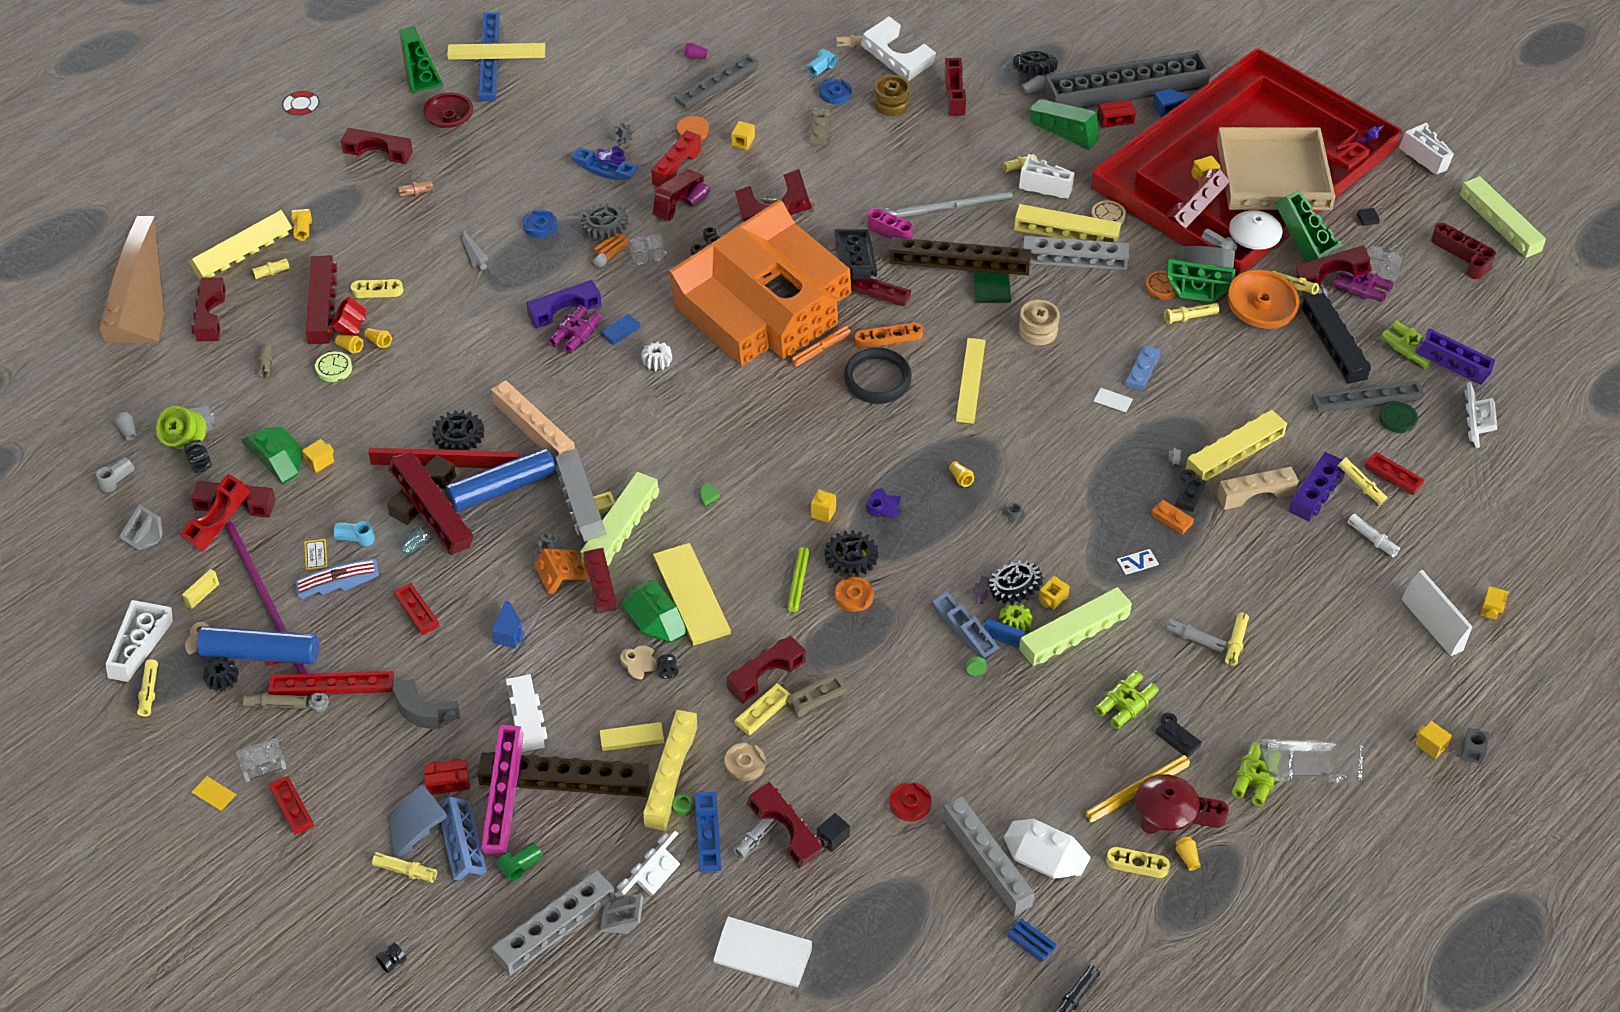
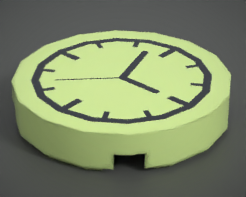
M334 351L320 356L316 361L315 369L321 380L337 382L338 379L342 378L343 380L349 376L352 371V363L347 354Z

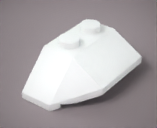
M1036 819L1013 821L1003 838L1015 861L1053 879L1074 875L1081 876L1090 860V856L1074 837Z

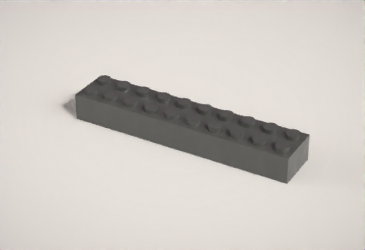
M1197 50L1049 75L1045 77L1044 93L1048 101L1081 108L1151 96L1155 92L1167 89L1180 91L1203 87L1209 83L1211 70L1201 52Z

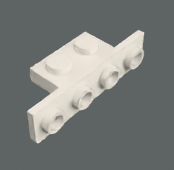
M1468 382L1467 390H1465V397L1469 402L1466 403V410L1470 414V417H1467V423L1469 428H1471V431H1468L1470 442H1474L1475 447L1480 448L1479 434L1497 430L1495 402L1493 398L1476 401L1472 384Z
M676 831L670 834H663L657 841L659 845L655 849L651 848L644 855L646 860L642 864L638 863L630 871L632 873L631 877L628 880L625 878L617 886L619 890L615 894L617 898L625 895L635 882L650 896L655 894L680 865L665 849L678 835Z

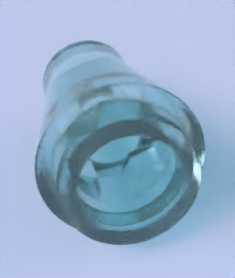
M421 528L413 530L400 549L409 556L412 552L425 546L430 538Z

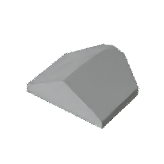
M139 504L119 538L138 550L156 545L163 535L161 517Z
M634 894L620 898L612 903H605L600 930L609 933L629 934L640 924L644 897Z

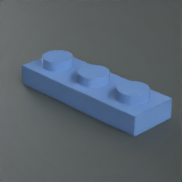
M1144 345L1126 380L1125 386L1143 391L1160 357L1161 350Z

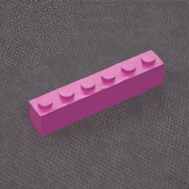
M499 726L481 847L487 856L501 857L507 853L524 738L521 726Z

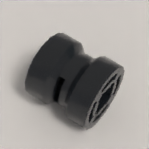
M395 942L388 946V950L380 952L375 956L377 962L387 974L393 971L397 964H402L407 960L404 952Z

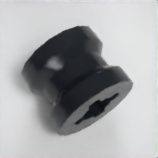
M664 654L657 658L658 674L662 679H671L677 676L679 670L676 666L677 661L674 655Z

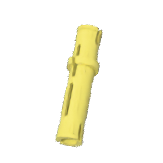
M1272 271L1287 279L1299 292L1305 291L1315 295L1319 290L1317 283L1306 281L1305 278H1296Z
M1347 457L1337 465L1378 506L1388 498L1375 486L1376 483L1374 481L1371 482Z
M1243 612L1236 615L1231 640L1227 644L1228 651L1225 662L1229 664L1230 659H1232L1231 666L1238 663L1239 653L1243 650L1242 642L1249 620L1247 614L1242 619Z
M152 659L145 661L142 688L138 693L139 707L137 713L144 717L150 715L152 701L155 699L154 686L158 662Z
M376 852L372 859L373 866L405 874L411 879L418 878L433 883L437 876L436 869L422 866L419 862H407Z

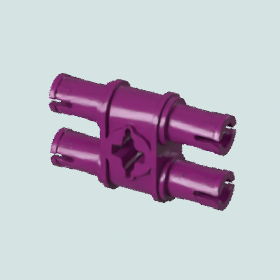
M1340 271V276L1352 280L1336 276L1332 284L1333 287L1347 291L1349 295L1354 294L1363 297L1365 300L1370 298L1383 303L1387 292L1377 290L1375 287L1390 292L1394 281L1379 277L1377 273L1368 272L1353 276L1348 272Z
M579 305L572 314H568L565 320L557 325L556 331L548 339V343L551 346L557 347L564 338H567L569 340L563 345V349L571 354L578 345L583 344L585 339L594 332V327L602 320V315L599 312L596 314V311H594L587 320H583L582 318L588 311L584 306Z

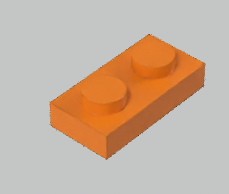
M1162 500L1151 511V516L1182 535L1194 523V518L1165 500Z

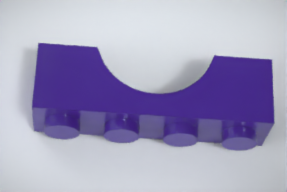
M592 280L526 302L528 316L535 328L553 323L554 314L565 307H578L582 305L587 310L602 306L600 291Z

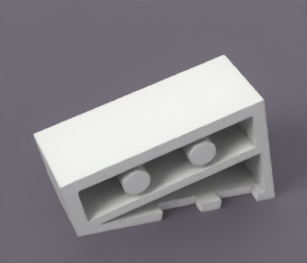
M1427 123L1406 131L1399 146L1405 154L1414 158L1419 164H1422L1436 175L1448 169L1454 153L1443 141H1439L1436 138L1437 134L1428 129L1429 125Z
M1028 154L1021 170L1019 188L1026 191L1039 192L1043 195L1068 199L1072 191L1074 172L1057 165L1054 168L1047 165V161L1041 160L1040 162L1033 159V155Z
M531 674L506 679L514 725L521 726L524 733L522 752L545 748L544 739H548L545 727H541L544 719L542 710L537 708V706H540L538 693H534Z

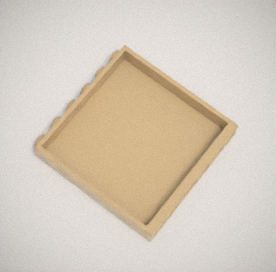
M1219 127L1217 144L1222 172L1230 181L1225 186L1229 210H1278L1274 202L1297 190L1311 204L1312 210L1333 209L1335 193L1321 128Z

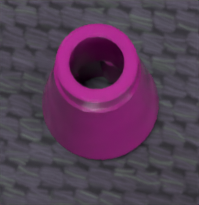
M692 42L686 43L684 56H687V58L706 59L708 49Z
M703 182L696 184L685 199L686 203L693 207L708 197L710 189Z

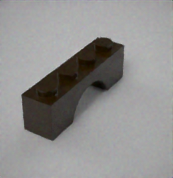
M438 455L428 461L424 467L429 472L434 483L442 489H445L456 478L454 464ZM402 488L387 503L389 515L406 525L419 514Z

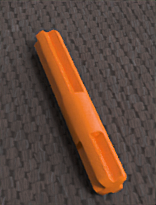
M843 326L793 356L792 364L796 367L849 336L850 329L847 326Z

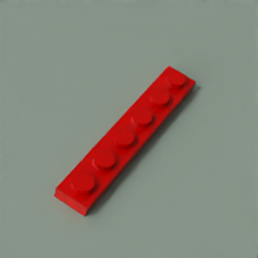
M394 671L270 675L268 692L273 695L393 692L395 675Z

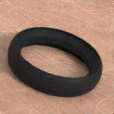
M880 347L867 348L854 354L847 362L844 370V381L851 394L862 401L873 404H883L897 400L906 393L912 378L909 363L902 355L891 349ZM884 359L895 363L901 369L903 379L896 388L890 391L871 392L859 387L855 383L852 374L856 366L863 361Z

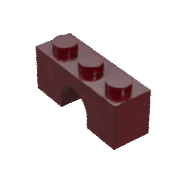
M604 548L584 551L583 559L591 582L596 613L616 610L617 602Z

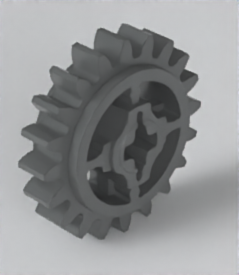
M608 203L603 206L601 204L598 207L593 206V209H588L587 213H583V218H581V228L584 234H588V237L593 236L594 239H610L612 235L617 237L616 233L622 234V230H626V225H629L628 214L625 209H621V206L616 207L615 204L612 206Z

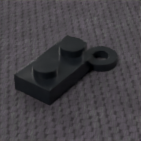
M1185 469L1181 472L1180 476L1181 480L1185 483L1175 506L1194 512L1205 488L1206 481L1196 478L1194 471Z
M1165 713L1162 715L1161 725L1156 729L1155 734L1182 755H1185L1187 758L1190 757L1201 746L1202 742L1179 725L1174 714ZM1168 718H1169V719H1171L1173 722H1166L1165 719H1168Z

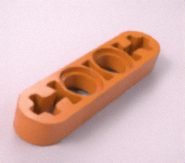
M908 323L860 330L855 334V345L859 348H868L920 340L923 337V326L919 323ZM900 332L902 335L895 336L893 333ZM877 335H883V336H885V337L882 338V339H879V338H877L876 336H877Z

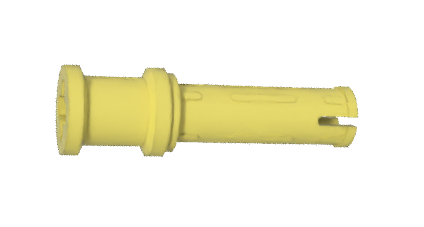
M1218 303L1190 308L1181 306L1179 309H1165L1164 317L1168 325L1177 321L1186 322L1190 318L1218 314L1219 306Z

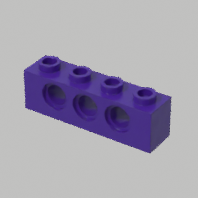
M1430 328L1420 339L1415 352L1480 385L1491 374L1495 363L1494 359Z
M1324 452L1292 498L1289 508L1290 513L1307 521H1310L1313 515H1318L1321 509L1320 505L1327 502L1330 495L1329 492L1335 490L1338 483L1337 480H1341L1345 474L1337 466L1342 459Z

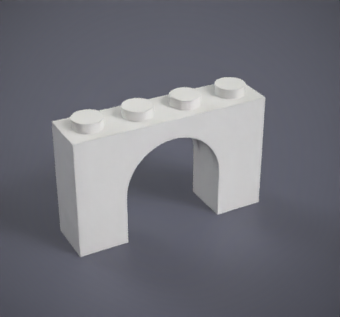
M889 16L863 34L861 46L909 82L933 65L936 52L925 44L907 54L891 50L887 44L899 36L901 25Z

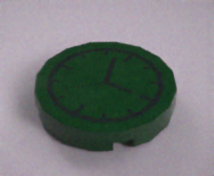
M1395 401L1389 402L1382 407L1379 419L1386 429L1392 432L1405 433V431H1411L1416 426L1418 415L1410 405Z

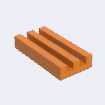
M616 233L617 237L612 235L610 239H606L596 246L594 253L598 255L603 252L606 259L609 260L631 244V239H626L624 234Z

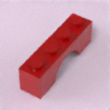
M688 130L682 134L651 169L652 185L659 187L674 178L685 158L695 159L701 152V135Z
M228 473L217 486L216 499L208 513L199 519H191L179 535L189 545L203 553L248 496L250 490L242 481Z

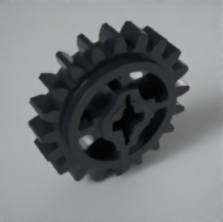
M1026 51L1016 54L1013 58L1014 69L1025 74L1045 75L1057 70L1058 60L1053 55L1045 52Z
M454 410V414L447 412V416H440L441 421L436 420V426L432 427L435 445H438L439 449L444 448L445 450H470V447L477 448L476 443H482L481 438H484L485 432L482 420L478 419V415L472 416L471 411L465 414L464 410L461 413H457Z
M854 530L851 531V534L844 531L842 536L836 533V538L831 537L830 542L826 543L825 562L828 563V568L834 567V573L841 571V576L847 573L849 577H852V574L859 577L860 572L866 575L867 569L872 571L873 565H877L878 546L874 545V539L869 540V535L863 537L861 531L858 534H855ZM861 550L865 551L866 556L862 555ZM838 551L841 553V558L837 555Z
M1021 560L1014 563L1012 561L1010 565L1004 564L1002 569H996L997 574H992L993 579L989 580L990 585L988 587L992 597L996 598L997 602L1002 600L1003 604H1006L1010 601L1012 605L1015 601L1021 603L1023 599L1029 600L1030 595L1035 596L1034 591L1041 590L1040 585H1043V576L1039 566L1036 567L1035 563L1029 564V561L1021 563Z

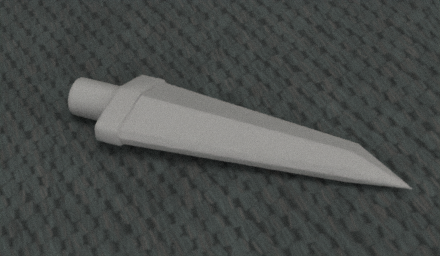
M463 231L462 241L472 266H479L481 270H485L487 268L485 262L488 260V256Z

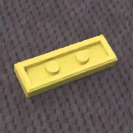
M776 683L734 720L735 725L750 736L788 702L787 699L792 694Z
M661 722L600 730L602 751L664 743Z

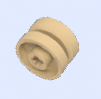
M1033 300L1024 304L1021 309L1019 323L1021 338L1027 343L1040 346L1054 341L1057 337L1060 317L1058 308L1046 300Z

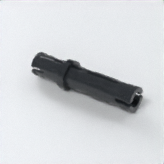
M1089 965L1070 992L1063 996L1062 1003L1054 1012H1072V1010H1076L1079 1006V1001L1097 977L1100 976L1099 969H1096L1091 975L1095 966Z

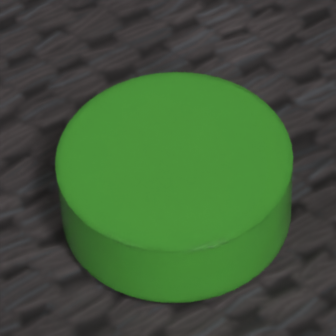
M981 657L969 659L966 662L967 672L974 676L984 674L987 670L986 660Z
M679 794L674 797L672 808L677 815L686 816L692 812L694 807L693 799L689 795Z

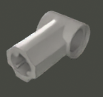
M1206 229L1201 238L1217 248L1237 249V243L1233 238H1223L1210 229Z
M124 457L110 468L103 467L96 472L101 491L107 493L114 491L117 488V482L135 470L134 465L129 459Z

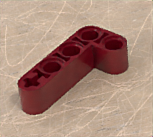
M687 169L659 186L655 193L653 215L670 221L674 217L676 203L687 197L696 184L704 182V175Z
M1437 223L1434 227L1431 237L1432 243L1470 263L1467 270V275L1470 278L1480 279L1491 269L1496 255L1493 248L1446 223Z
M1199 797V811L1192 823L1214 828L1223 827L1226 823L1229 807L1221 800ZM1143 819L1141 820V828L1146 833L1154 834L1159 831V829L1152 827Z

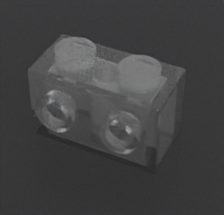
M1370 245L1367 252L1371 260L1372 271L1370 273H1377L1381 277L1396 281L1405 255Z
M277 737L236 751L246 782L287 768Z

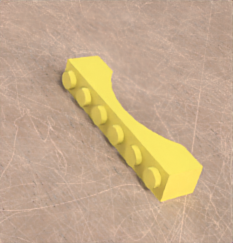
M676 710L643 813L644 826L647 828L666 830L679 774L685 756L696 734L697 713Z

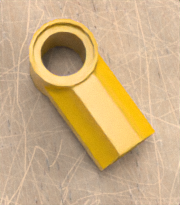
M310 209L292 210L294 238L304 241L309 237V225L312 224Z

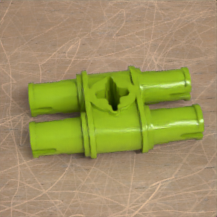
M1396 320L1390 330L1401 337L1399 338L1388 329L1381 335V340L1391 345L1395 352L1401 353L1408 361L1413 360L1424 367V369L1430 365V360L1415 353L1423 336L1416 332L1414 328L1409 329Z
M1134 671L1125 680L1118 681L1111 691L1106 692L1105 698L1095 706L1094 710L1098 716L1103 717L1113 707L1116 708L1119 712L1111 719L1110 723L1115 729H1120L1128 720L1135 719L1142 709L1148 707L1149 701L1158 693L1159 689L1154 683H1150L1141 692L1135 690L1134 688L1142 682L1143 676L1138 671Z
M1253 742L1247 755L1241 759V766L1235 774L1236 782L1232 795L1236 798H1243L1247 787L1251 786L1256 788L1252 803L1256 806H1263L1268 793L1274 789L1276 777L1280 774L1279 765L1283 754L1277 750L1271 751L1266 763L1259 760L1263 746Z

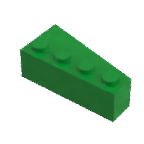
M415 26L400 29L399 35L406 78L412 93L444 86Z
M1039 99L1029 109L1031 123L1087 150H1090L1100 140L1095 111Z
M1299 190L1274 202L1305 262L1322 258L1343 245L1340 240L1337 241L1334 238L1332 230L1330 228L1327 229L1322 223L1323 219L1320 215H1316L1313 212V207Z

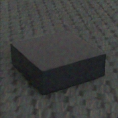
M1374 208L1357 211V216L1362 226L1379 224L1380 218Z

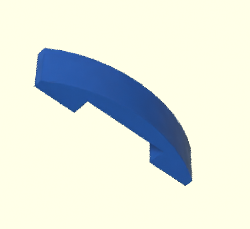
M579 147L571 157L575 163L587 171L613 180L630 179L638 170L637 165L624 161L621 165L600 161L595 157L594 151Z
M716 791L695 793L699 869L700 872L721 871Z

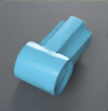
M822 49L819 51L817 58L806 66V70L810 76H818L825 69L834 68L838 57Z
M361 521L357 524L339 522L335 524L334 538L336 540L355 541L363 547L370 546L375 541L373 530L367 521Z

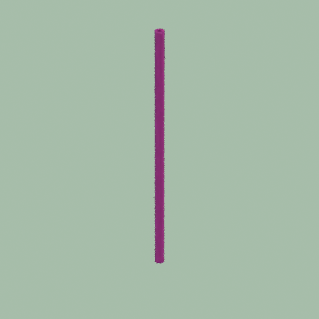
M228 522L226 527L277 630L287 632L233 522ZM294 663L299 674H308L304 664Z

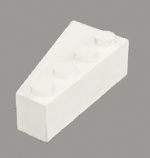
M131 600L106 662L109 679L125 682L131 679L172 624L171 607Z

